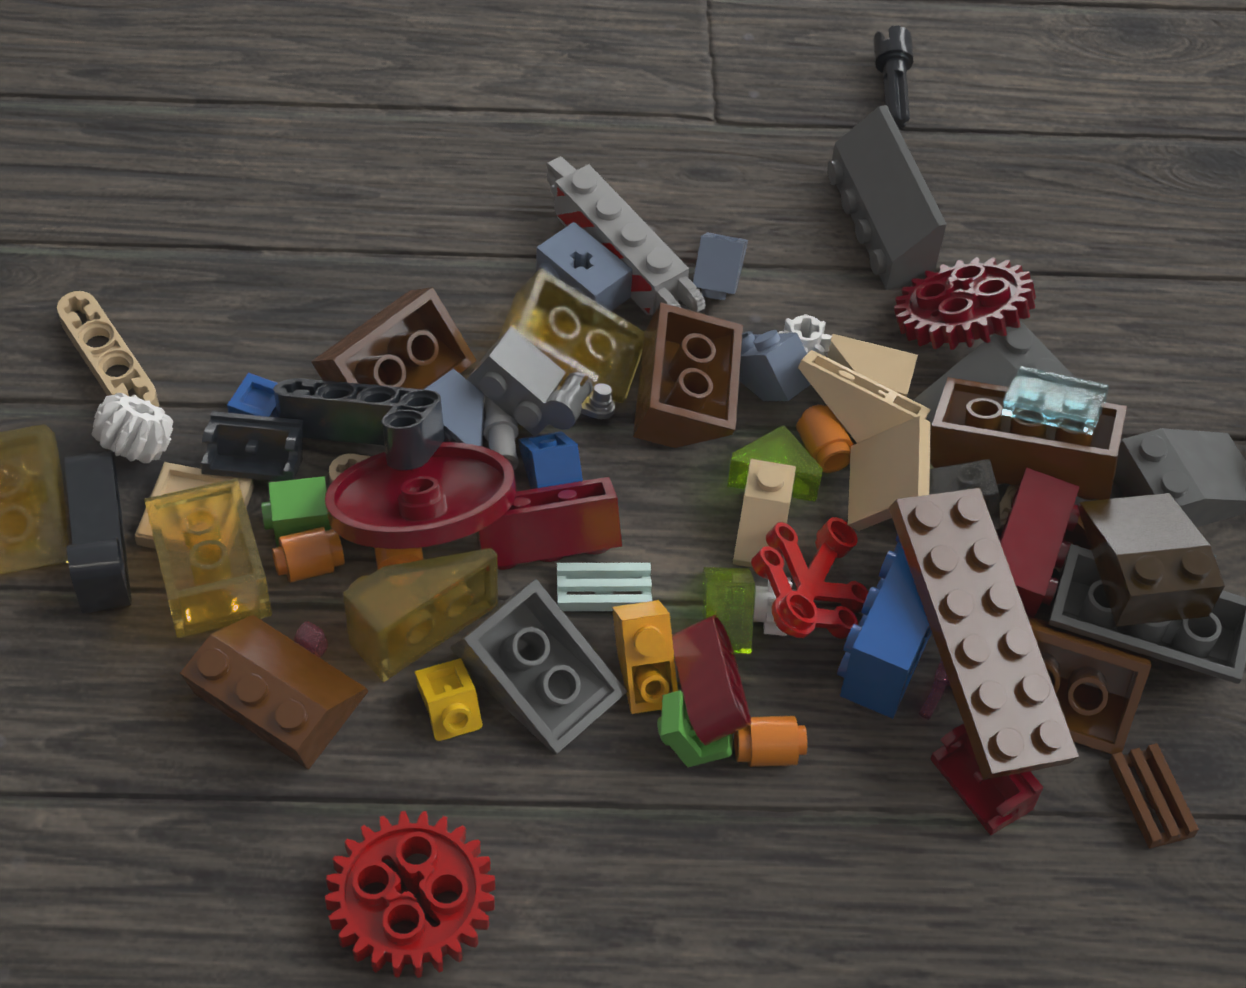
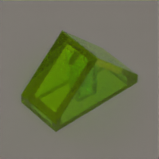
M784 425L732 453L728 487L746 488L751 459L796 466L791 498L816 502L823 468Z
M703 567V619L716 615L730 638L734 653H751L755 581L750 568Z

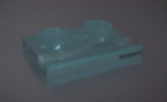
M1020 366L1018 375L1014 377L1004 398L1002 415L1092 435L1101 415L1103 404L1106 403L1109 385Z

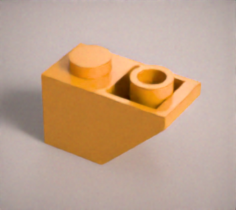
M659 600L612 607L617 654L624 686L627 690L626 695L630 712L635 714L662 710L663 695L678 691L670 613Z

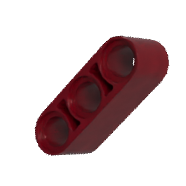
M712 615L672 634L674 657L687 713L700 741L704 745H709L750 726L752 723L733 647L720 619L716 615Z

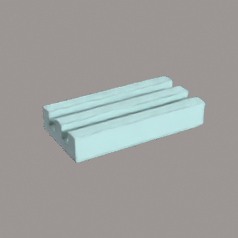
M557 563V605L562 611H613L612 607L652 601L651 563ZM613 591H641V594H613ZM567 592H594L595 594L609 595H567Z

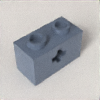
M575 222L537 247L536 275L545 287L555 290L575 312L582 313L593 323L631 297L633 269Z

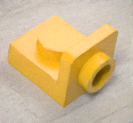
M461 658L414 671L418 689L429 713L433 735L437 741L482 728L476 689Z

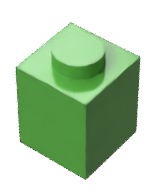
M325 476L269 483L270 501L262 502V514L265 530L274 529L277 547H279V537L319 527H324L325 531L331 529L325 505V495L327 492Z

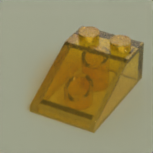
M540 268L516 292L498 340L512 326L566 372L559 386L562 387L570 373L579 372L585 375L579 384L581 387L588 378L593 385L592 392L596 384H607L612 389V400L619 403L624 402L642 354L644 331Z
M45 424L0 432V575L68 563L67 545H69L64 486L55 433Z
M238 478L144 499L177 638L227 627L250 615H254L259 619L272 616L266 577Z
M492 548L385 566L370 576L359 577L349 586L348 590L343 592L349 643L377 676L385 682L498 606L497 554Z

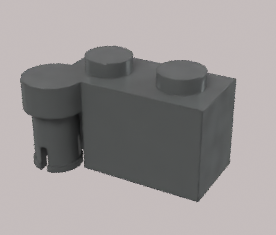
M512 326L488 350L467 378L469 382L509 416L515 418L534 437L549 424L561 430L571 428L582 412V403L593 390V385L589 378L582 387L579 385L585 376L579 372L570 373L560 390H556L566 372Z

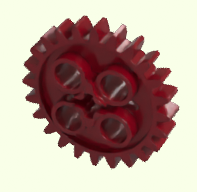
M974 258L970 264L965 265L962 260H957L955 267L951 268L942 264L940 265V271L937 273L925 271V279L913 278L911 280L913 287H903L901 289L902 296L895 298L897 305L894 306L900 333H906L908 341L917 339L918 346H923L932 341L933 349H938L944 343H949L950 350H954L962 342H965L970 348L973 347L975 340L981 339L989 343L991 342L990 335L1006 336V327L1019 328V319L1030 318L1029 310L1036 307L1034 301L1036 294L1033 279L1030 278V272H1023L1022 265L1011 267L1010 260L996 265L995 258H991L985 263H980L979 258Z

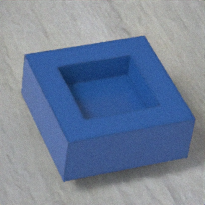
M248 373L227 404L228 413L277 417L273 389L278 383Z

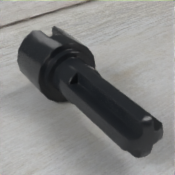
M891 26L888 29V39H885L880 31H877L874 35V61L876 69L883 73L885 105H887L897 127L903 128L907 125L906 122L910 120L907 71L913 66L914 62L913 44L909 30L901 26Z

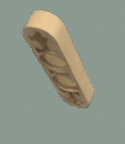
M74 291L64 295L57 305L61 325L107 396L115 395L116 393H123L129 396L128 390L133 388L134 393L139 399L144 401L150 400V404L159 407L153 383L96 299L90 293L84 291ZM79 310L82 314H86L88 322L82 325L81 319L75 311ZM95 336L109 338V341L101 347L86 345L88 340ZM114 365H125L129 368L124 375L119 377H111L105 374Z

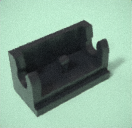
M212 411L210 421L202 437V443H207V451L201 462V474L278 482L294 480L303 460V420Z

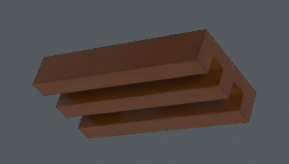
M1158 743L1148 745L1147 749L1143 751L1140 748L1132 749L1127 755H1123L1122 752L1113 754L1109 764L1148 848L1195 837L1199 828ZM1129 767H1135L1146 791L1145 795L1149 804L1155 810L1165 832H1159Z

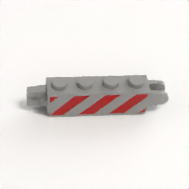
M561 156L547 163V181L551 184V192L555 197L554 210L559 221L565 227L575 222L633 269L631 298L647 315L655 314L660 302L681 308L678 303L679 300L691 311L699 312L705 309L706 305L702 293L688 278L689 268L590 164L576 170Z

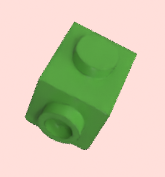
M679 690L663 695L662 716L658 718L657 722L658 732L662 742L665 745H669L687 767L732 755L733 734L709 745H704L696 735L689 720L682 691Z

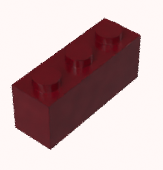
M1026 467L1016 490L999 541L1027 616L1035 617L1041 603L1050 606L1056 592L1059 579L1053 578L1051 575L1054 567L1062 568L1071 543L1064 541L1063 537L1065 531L1071 533L1074 531L1080 516L1078 505L1074 504L1080 486Z
M610 477L517 491L515 500L509 510L497 521L476 532L484 569L506 570L520 563L538 560L554 562L568 555L580 553L602 554L611 548L622 547L618 498Z

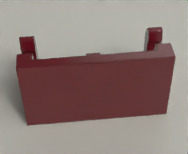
M964 723L941 738V742L944 745L932 753L930 760L990 836L1034 809L1044 787L1031 771L983 780Z

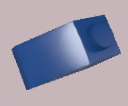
M562 431L518 439L530 489L583 481L578 444Z

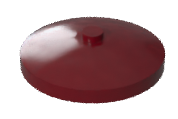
M443 442L428 462L416 469L397 470L389 467L386 462L385 452L354 464L337 476L330 484L325 495V505L330 526L338 535L348 541L368 547L384 549L420 548L451 542L491 525L501 518L512 506L516 497V484L512 465L501 454L473 444Z

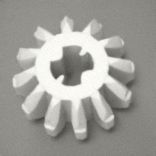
M116 393L115 395L106 396L94 416L92 436L97 441H100V445L103 448L110 449L115 452L116 456H124L129 461L137 459L142 463H150L152 460H159L171 441L173 420L170 416L166 415L162 408L150 404V400L144 401L136 395L129 397L123 393Z

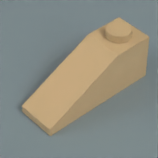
M813 350L799 364L798 369L856 443L915 417L921 416L927 419L931 409Z

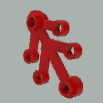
M837 517L830 518L817 532V539L815 541L817 552L809 567H807L797 544L798 536L795 530L786 523H776L766 534L768 546L762 547L751 559L754 571L762 578L769 579L776 596L775 601L771 605V612L776 626L783 633L797 638L807 637L815 627L827 628L832 635L839 639L847 638L854 623L858 625V620L854 613H859L862 610L869 591L857 581H850L848 584L823 581L835 559L844 557L857 544L856 532L843 519ZM781 554L784 556L797 587L795 591L792 590L784 573V560ZM813 600L840 602L842 606H838L834 610L820 609L816 607Z

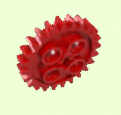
M401 811L399 823L394 826L383 815L380 817V831L376 833L365 825L361 826L363 842L360 844L354 840L346 839L344 842L346 853L349 857L334 856V870L339 874H330L326 877L328 890L332 891V893L325 896L327 910L334 911L329 916L330 926L332 930L342 929L338 934L341 947H347L355 943L353 954L356 962L363 960L371 954L372 968L376 973L386 962H391L394 977L397 978L401 975L405 964H412L413 971L416 977L419 978L422 976L423 965L426 962H431L439 973L442 972V957L446 954L457 962L462 961L460 944L464 943L476 948L478 946V934L474 929L488 930L489 916L485 912L495 909V896L489 894L495 890V876L487 874L491 870L489 856L478 857L481 853L480 841L476 839L465 843L466 827L463 825L449 833L446 816L439 819L435 826L429 825L427 811H422L417 823H410L406 812ZM421 853L429 857L426 862L418 865L405 861L413 854ZM386 859L391 860L398 869L399 876L383 861ZM400 878L409 891L402 893ZM373 882H379L387 886L378 894H368L362 891L366 885ZM446 891L457 893L460 896L456 901L446 904L435 899L438 894ZM419 892L421 906L417 903L416 898L413 896L414 894H417ZM422 908L440 925L432 927L425 919ZM401 921H411L417 925L413 931L407 934H399L392 930V927Z

